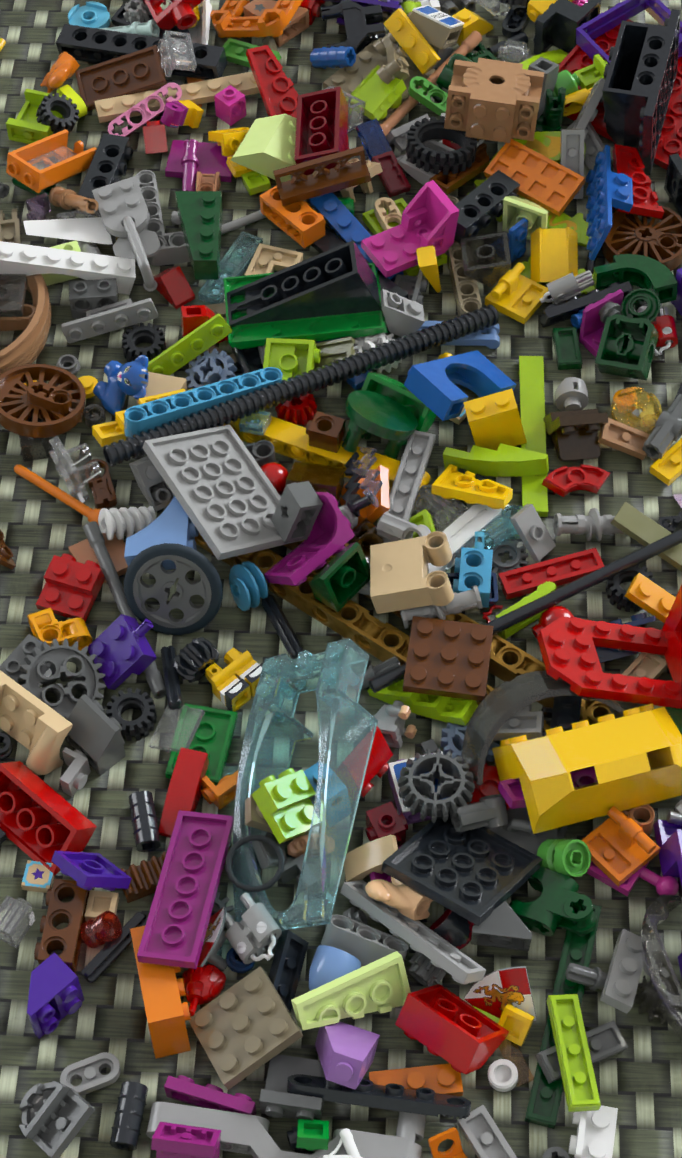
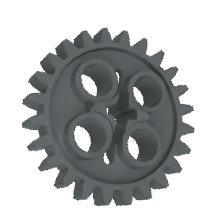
M66 638L62 641L61 645H59L57 639H53L51 647L45 641L41 644V650L34 647L32 649L33 656L27 654L24 658L27 664H22L19 667L25 674L17 677L18 681L24 683L21 685L65 719H68L79 700L72 696V688L79 689L83 695L85 694L93 701L103 699L104 696L98 691L106 687L105 684L99 682V680L105 677V674L97 673L102 664H93L92 662L96 655L93 654L88 657L86 655L87 646L80 651L78 650V641L69 646L68 639ZM67 662L75 663L78 672H70L66 666ZM40 666L49 667L52 676L46 677L42 675ZM80 677H83V678L85 679V681H83V682H82V681H70V682H68L64 687L62 686L61 683L49 685V686L43 687V688H40V687L38 686L39 683H41V684H52V683H55L59 678H60V680H61L62 682L69 681V680H74V679L80 678ZM45 692L53 693L56 696V703L48 702L45 698Z

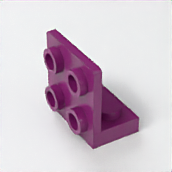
M621 289L607 294L603 299L594 304H589L583 310L579 342L595 358L605 326L601 322L599 311L608 302L618 303L621 306L624 292Z
M160 1122L152 1137L151 1150H157L156 1158H219L221 1130Z

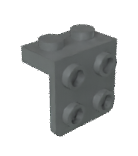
M280 1054L273 1057L269 1063L265 1089H261L259 1104L261 1114H266L273 1118L286 1117L297 1120H322L325 1103L322 1098L287 1092V1081L291 1075L304 1074L325 1077L320 1060Z

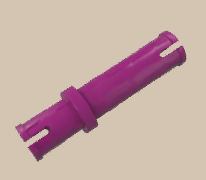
M188 139L184 141V157L181 159V165L183 166L182 191H196V171L199 166V160L197 158L198 141L190 139V145Z

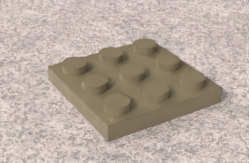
M261 966L205 1005L194 1016H190L191 1020H188L219 1078L228 1090L303 1036Z

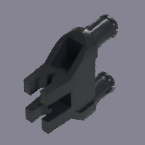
M341 0L337 5L321 7L323 21L342 17L347 34V39L344 42L327 44V48H331V46L353 47L357 55L369 43L386 35L383 23L372 24L383 21L381 5L363 7L351 0Z

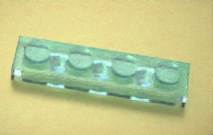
M242 231L220 261L219 280H207L198 292L199 299L211 304L222 303L225 299L223 278L241 276L250 264L259 243L263 244V238Z

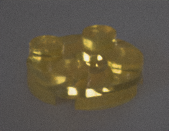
M629 387L622 390L612 403V419L645 433H650L662 413L658 398L653 393L649 394L643 391L644 388ZM633 406H635L637 410L641 409L642 412L639 414V416H635L631 413Z

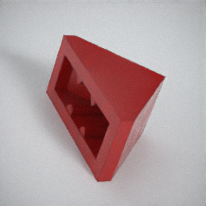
M180 266L168 268L154 276V280L157 282L156 290L175 309L195 299V294Z

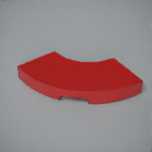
M581 464L580 467L563 466L548 474L543 480L542 485L562 497L576 490H587L597 494L610 473L590 465Z

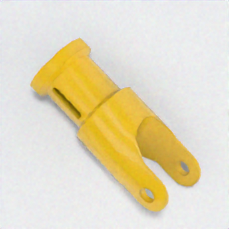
M583 88L566 95L565 105L571 104L564 108V112H567L564 113V116L580 112L592 88Z

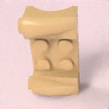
M0 670V728L30 750L26 765L36 775L49 774L63 765V760L60 758V748L65 737L72 729L73 724Z

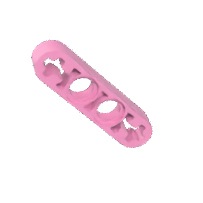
M171 82L164 85L112 120L108 126V134L129 136L145 125L146 122L151 121L164 112V102L158 96L160 93L164 97L168 94L169 88L171 90L176 89V98L174 99L170 96L165 102L179 101L182 96L181 87ZM150 100H157L160 103L158 111L149 110L148 102ZM132 112H139L141 114L142 121L140 123L134 124L130 121L129 116ZM125 118L131 129L128 130L126 126L121 131L122 135L118 133L113 134V125L116 124L120 127L124 124V121L121 119Z

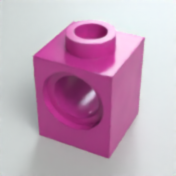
M229 85L214 96L216 116L228 125L232 126L247 115L245 95L233 86Z

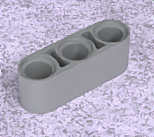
M338 914L329 917L321 941V945L335 947L355 956L361 961L362 966L395 951L402 955L404 962L409 949L408 944L400 938Z

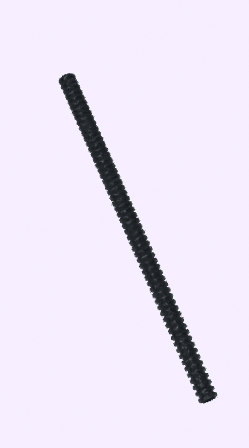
M493 305L475 309L473 312L462 314L460 317L456 316L454 319L441 322V324L437 323L434 326H429L428 329L418 330L415 334L410 333L408 336L404 335L402 338H396L395 341L391 340L388 343H383L382 346L377 345L375 348L363 350L362 353L358 352L355 355H350L348 358L344 357L342 361L336 360L335 363L331 362L328 365H323L322 368L317 367L315 371L303 372L301 375H295L294 378L290 377L288 380H282L281 383L276 382L274 386L268 385L267 388L262 387L260 391L254 390L253 393L249 392L246 396L240 395L239 398L235 397L232 401L227 400L225 404L221 402L218 406L213 405L211 409L205 408L204 412L199 410L197 414L191 413L190 417L186 415L183 419L177 418L176 422L169 421L168 425L164 423L161 427L156 426L154 430L150 428L147 430V433L142 431L140 435L134 434L133 438L126 437L125 441L120 439L118 443L112 442L111 446L106 444L103 447L104 457L107 463L114 467L116 463L122 464L123 460L130 461L131 457L135 459L138 455H145V451L142 448L145 440L223 426L224 423L230 424L231 421L235 422L238 418L243 419L245 415L249 417L252 413L257 414L259 410L265 411L266 408L270 409L273 405L278 406L280 403L284 404L286 401H292L293 397L297 399L300 395L306 396L307 393L311 394L314 390L319 391L321 388L333 386L334 383L338 384L341 380L346 381L348 378L360 376L361 373L365 374L381 366H386L388 363L392 364L394 361H400L401 358L411 357L414 354H419L421 351L424 352L427 349L438 347L440 344L451 342L453 339L457 340L460 337L484 330L485 327L489 328L492 325H497L499 321L498 312Z

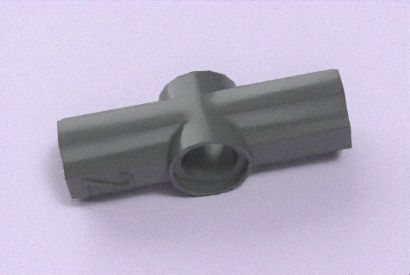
M682 394L677 396L667 412L663 411L653 432L643 445L642 450L645 451L648 457L654 460L661 459L673 441L677 442L682 435Z

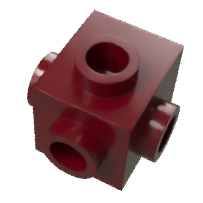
M392 801L366 811L367 828L365 831L369 841L388 835H395L397 847L406 842L407 821L403 814L398 815Z

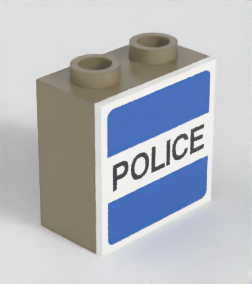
M429 5L413 8L412 12L407 15L427 42L440 49L456 45L464 22Z

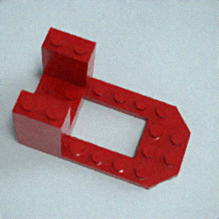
M682 585L662 630L562 616L540 630L537 639L547 674L555 680L561 678L571 685L570 690L578 696L647 705L653 703L655 706L682 709ZM595 646L664 655L673 681L603 673Z

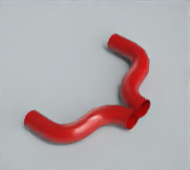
M491 606L488 612H483L482 619H485L487 623L491 622L487 616L491 615L494 609H502L503 606Z

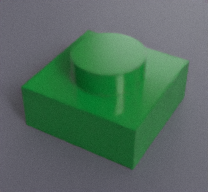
M298 1119L296 1148L328 1150L329 1121Z

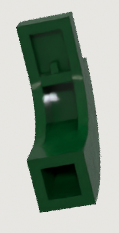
M620 254L613 256V263L594 267L593 280L595 289L601 290L615 282H620L621 284L629 281L631 285L653 291L658 296L660 304L676 300L678 283L674 275L664 264L653 258L637 254Z

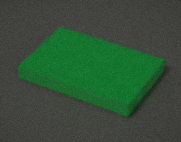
M185 703L166 768V778L171 779L180 748L183 747L208 753L209 766L205 776L215 786L218 785L223 776L238 719V712Z

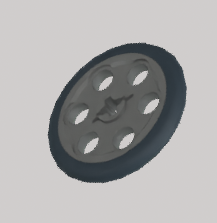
M163 543L141 551L130 563L124 579L125 597L134 615L141 622L145 619L150 620L154 626L151 629L167 635H185L204 628L215 618L220 610L223 599L222 583L213 564L202 553L181 544ZM167 559L172 560L176 565V569L168 571L163 567L162 562ZM195 570L200 574L201 579L193 582L188 579L187 572ZM146 573L152 574L155 577L156 583L152 585L144 583L142 575ZM179 578V581L176 585V592L172 595L170 601H168V597L170 595V588L172 587V585H174L176 579ZM200 595L205 603L197 606L192 603L191 596ZM148 598H155L159 601L160 607L152 609L147 605L146 600ZM178 608L183 611L184 617L182 619H175L172 617L170 610Z

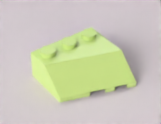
M288 114L255 119L230 161L275 180L274 170L296 165L295 141L297 118ZM291 175L280 177L281 183L291 180Z

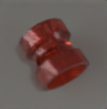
M105 911L99 914L97 918H91L81 925L82 939L92 949L104 945L106 941L117 939L122 933L121 922L111 911Z

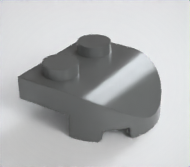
M56 1081L45 1084L38 1083L25 1094L21 1101L19 1109L22 1111V1124H19L23 1135L32 1139L50 1158H60L95 1109L74 1089Z

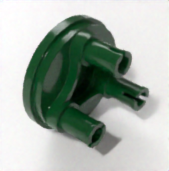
M365 390L353 391L346 400V413L350 421L348 424L349 430L341 446L346 451L354 453L357 451L361 438L363 439L364 434H366V440L370 439L371 434L389 439L382 455L397 460L402 446L406 445L410 435L415 432L418 421L408 408L390 397Z

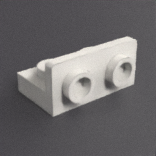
M601 1105L597 1111L573 1112L572 1124H576L578 1127L577 1135H571L568 1154L574 1155V1158H612L618 1108Z

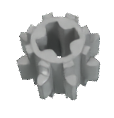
M142 0L126 2L124 6L126 12L123 13L126 22L130 21V24L134 21L148 22L150 10Z

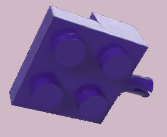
M121 614L88 646L89 654L96 655L93 660L94 663L102 664L98 671L105 674L103 680L108 689L115 690L132 673L140 675L157 658L145 637V634L154 627L150 620L145 619L139 625L135 618Z

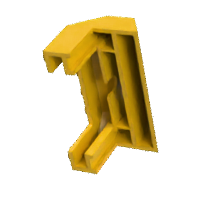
M653 703L626 709L623 711L624 716L617 717L616 719L614 713L597 717L598 723L589 725L588 720L572 723L571 730L563 731L562 726L545 730L547 736L527 740L526 735L501 740V746L492 748L500 781L511 778L520 779L533 834L605 816L614 806L619 811H624L681 796L682 735L666 708L659 707L654 709ZM594 766L598 782L574 788L570 772Z

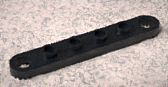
M304 1074L291 1075L287 1081L288 1093L322 1098L323 1101L435 1117L441 1114L444 1117L448 1116V1118L454 1116L453 1119L457 1117L459 1119H466L470 1115L471 1102L468 1099L460 1096L435 1093L434 1090L429 1088L411 1090L404 1089L400 1084L390 1083L382 1086L375 1085L370 1080L362 1079L355 1090L326 1080V1077Z

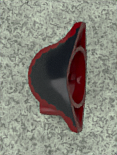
M447 908L429 928L460 950L471 941L474 923Z

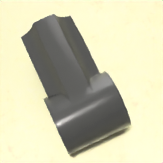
M501 794L481 797L478 802L469 803L467 806H457L456 813L458 816L456 818L450 814L451 822L456 832H464L480 827H498L509 823L506 802Z

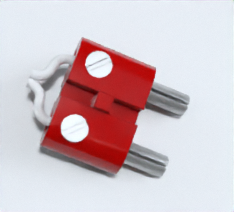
M665 306V315L663 307H661L660 316L656 317V321L651 322L659 335L656 347L661 346L659 353L655 349L654 353L656 356L662 355L663 350L673 348L678 344L675 319L668 314V308Z

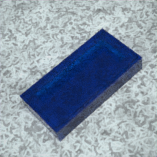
M377 118L357 125L355 129L370 160L374 156L392 151Z

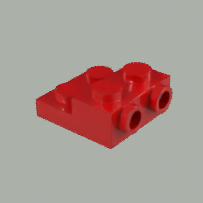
M64 553L61 557L54 555L44 575L46 583L36 602V606L40 610L51 608L54 614L71 619L82 618L86 622L105 580V576L100 566L93 561L86 560L85 564L76 562V558Z

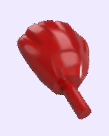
M204 964L203 967H197V969L189 968L182 974L186 993L185 997L190 1003V1016H194L197 1005L211 1002L217 998L226 984V975L214 965Z

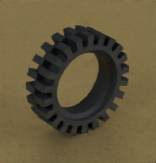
M432 116L430 121L427 118H423L421 122L416 121L408 130L407 158H410L412 164L416 163V167L419 169L424 166V171L426 172L434 169L433 174H438L439 170H441L443 175H448L449 170H451L453 174H456L458 169L461 172L465 171L466 167L469 168L474 163L477 138L465 137L466 131L445 129V116H440V120H436V117ZM431 139H445L458 144L461 148L443 152L432 150L422 143Z

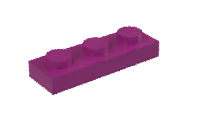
M168 1075L164 1086L167 1097L197 1107L256 1115L257 1113L256 1104L249 1096L241 1093H235L233 1096L224 1093L220 1087L212 1084H207L204 1087L195 1084L194 1080L183 1075H178L177 1078Z

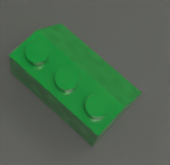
M368 372L361 390L376 392L396 400L415 415L418 421L417 431L427 432L436 417L433 411L409 391L403 383L380 372Z

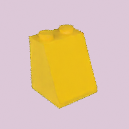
M512 389L463 402L476 446L497 451L500 443L510 446L527 443Z

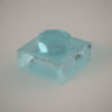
M259 411L257 414L252 413L249 417L245 415L239 423L240 432L264 435L272 420L271 412Z

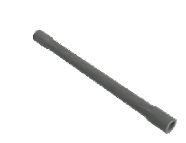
M92 521L85 524L83 530L91 548L94 550L120 614L137 620L127 603L123 585L106 548L98 523ZM153 661L144 672L154 698L159 699L167 695L163 676L158 670L155 661Z

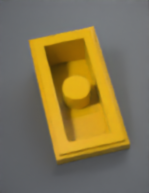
M435 247L417 248L418 266L435 291L439 293L441 291Z

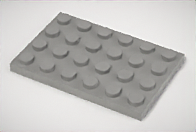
M231 425L145 440L142 448L217 560L294 543H284L271 521L281 496Z

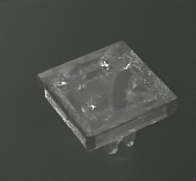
M58 436L50 439L49 442L53 450L49 451V454L56 465L55 468L59 476L66 482L65 485L72 497L77 495L82 503L89 500L90 497L84 483L101 473L102 470L97 461L76 468V464L91 455L87 443L66 450Z

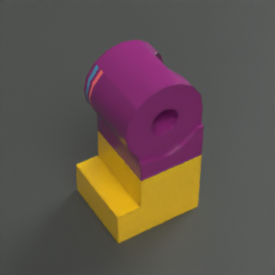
M190 100L172 101L165 104L164 113L160 121L172 128L187 125L191 128H198L204 110Z

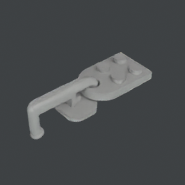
M136 176L92 190L94 198L98 202V209L107 232L115 237H119L113 245L115 257L135 259L143 277L144 289L154 291L157 288V282L154 280L147 258L156 255L161 249V244L156 232L145 229L149 223L150 215Z

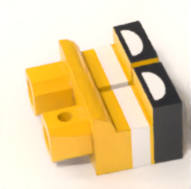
M235 648L230 649L225 654L224 662L228 666L224 669L213 663L205 670L206 678L212 684L213 694L230 711L235 712L251 699V696L254 697L271 683L270 669L263 663L258 664L248 651L242 654Z

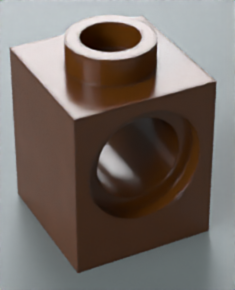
M317 411L314 419L309 420L306 427V434L309 435V446L337 453L346 435L345 419Z

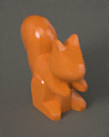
M63 52L58 56L59 58L40 85L41 87H47V93H51L52 90L61 87L66 79H69L80 66L76 59L67 52Z

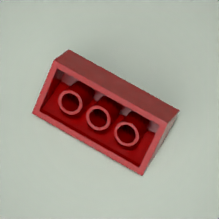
M21 761L0 763V829L6 833L7 838L31 859L41 862L55 876L61 869L51 862L54 851L82 852L97 826Z

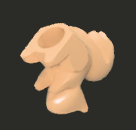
M391 877L392 883L382 879H375L368 882L365 886V891L369 897L398 909L402 915L414 921L426 919L430 915L428 909L434 900Z

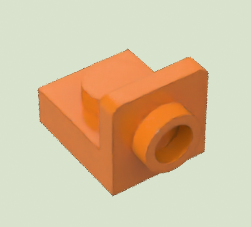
M238 770L232 775L224 776L216 786L207 776L201 779L203 788L201 793L204 799L209 804L214 803L219 810L246 791L245 778Z

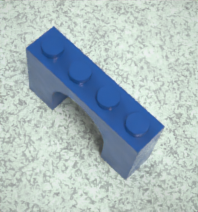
M478 350L412 365L404 383V386L442 421L459 417L464 408L463 402H466L468 396L454 383L467 387L479 397L509 389L514 391L517 385Z

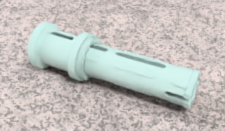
M154 19L144 23L134 21L128 26L98 28L150 37H159L160 29Z

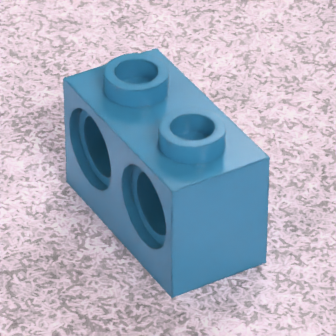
M462 547L461 558H455L454 573H459V579H454L453 593L471 590L470 587L473 588V586L477 585L482 607H489L493 550Z

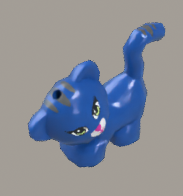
M140 355L135 361L125 364L113 360L106 364L104 373L108 378V383L99 381L94 387L93 393L101 401L102 406L107 412L115 416V412L122 411L127 395L134 396L137 400L146 396V387L149 382V372L147 369L149 359L147 356Z

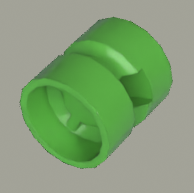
M547 839L541 843L537 851V856L543 859L541 867L569 877H580L590 867L591 852L585 842L579 839Z

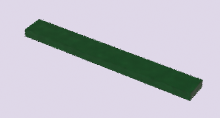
M593 904V911L597 916V925L593 931L583 935L566 931L552 994H578L580 1007L585 985L567 980L565 971L569 963L589 968L602 906ZM549 1012L540 1052L555 1046ZM538 1062L525 1122L555 1129L564 1087L561 1078L549 1084Z

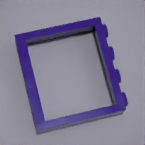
M624 0L576 28V44L592 60L594 55L599 54L603 60L610 64L609 56L593 41L595 38L618 26L622 20L626 21L643 10H646L661 26H664L665 18H670L671 11L660 0ZM680 21V33H679V51H678V58L682 56V22H681V21Z

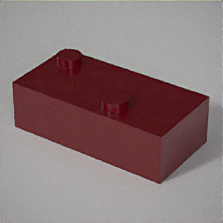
M341 86L298 95L295 141L296 164L347 150L348 103ZM330 163L325 168H335L337 163ZM308 169L303 174L310 175L313 174L315 170Z

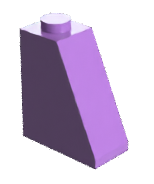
M340 1021L339 1023L319 1027L315 1047L326 1080L356 1090L373 1063L380 1035Z

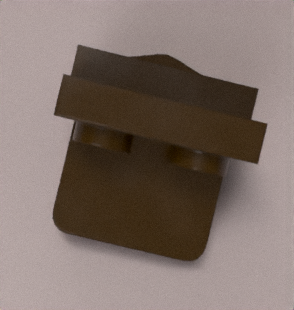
M598 409L550 412L543 418L560 461L589 460L600 456L598 431L608 423L607 413H598Z

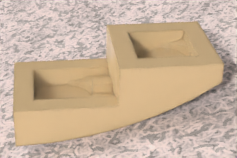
M388 835L378 838L344 855L342 858L346 882L362 880L372 872L384 873L381 871L383 861L398 850L396 836Z

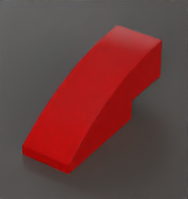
M183 747L180 748L164 803L158 830L159 835L171 838L179 810L196 811L202 794L201 779L205 776L209 766L208 753Z

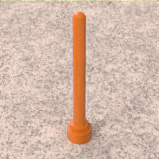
M20 464L15 465L14 472L86 516L89 522L95 521L98 523L101 508L92 509Z

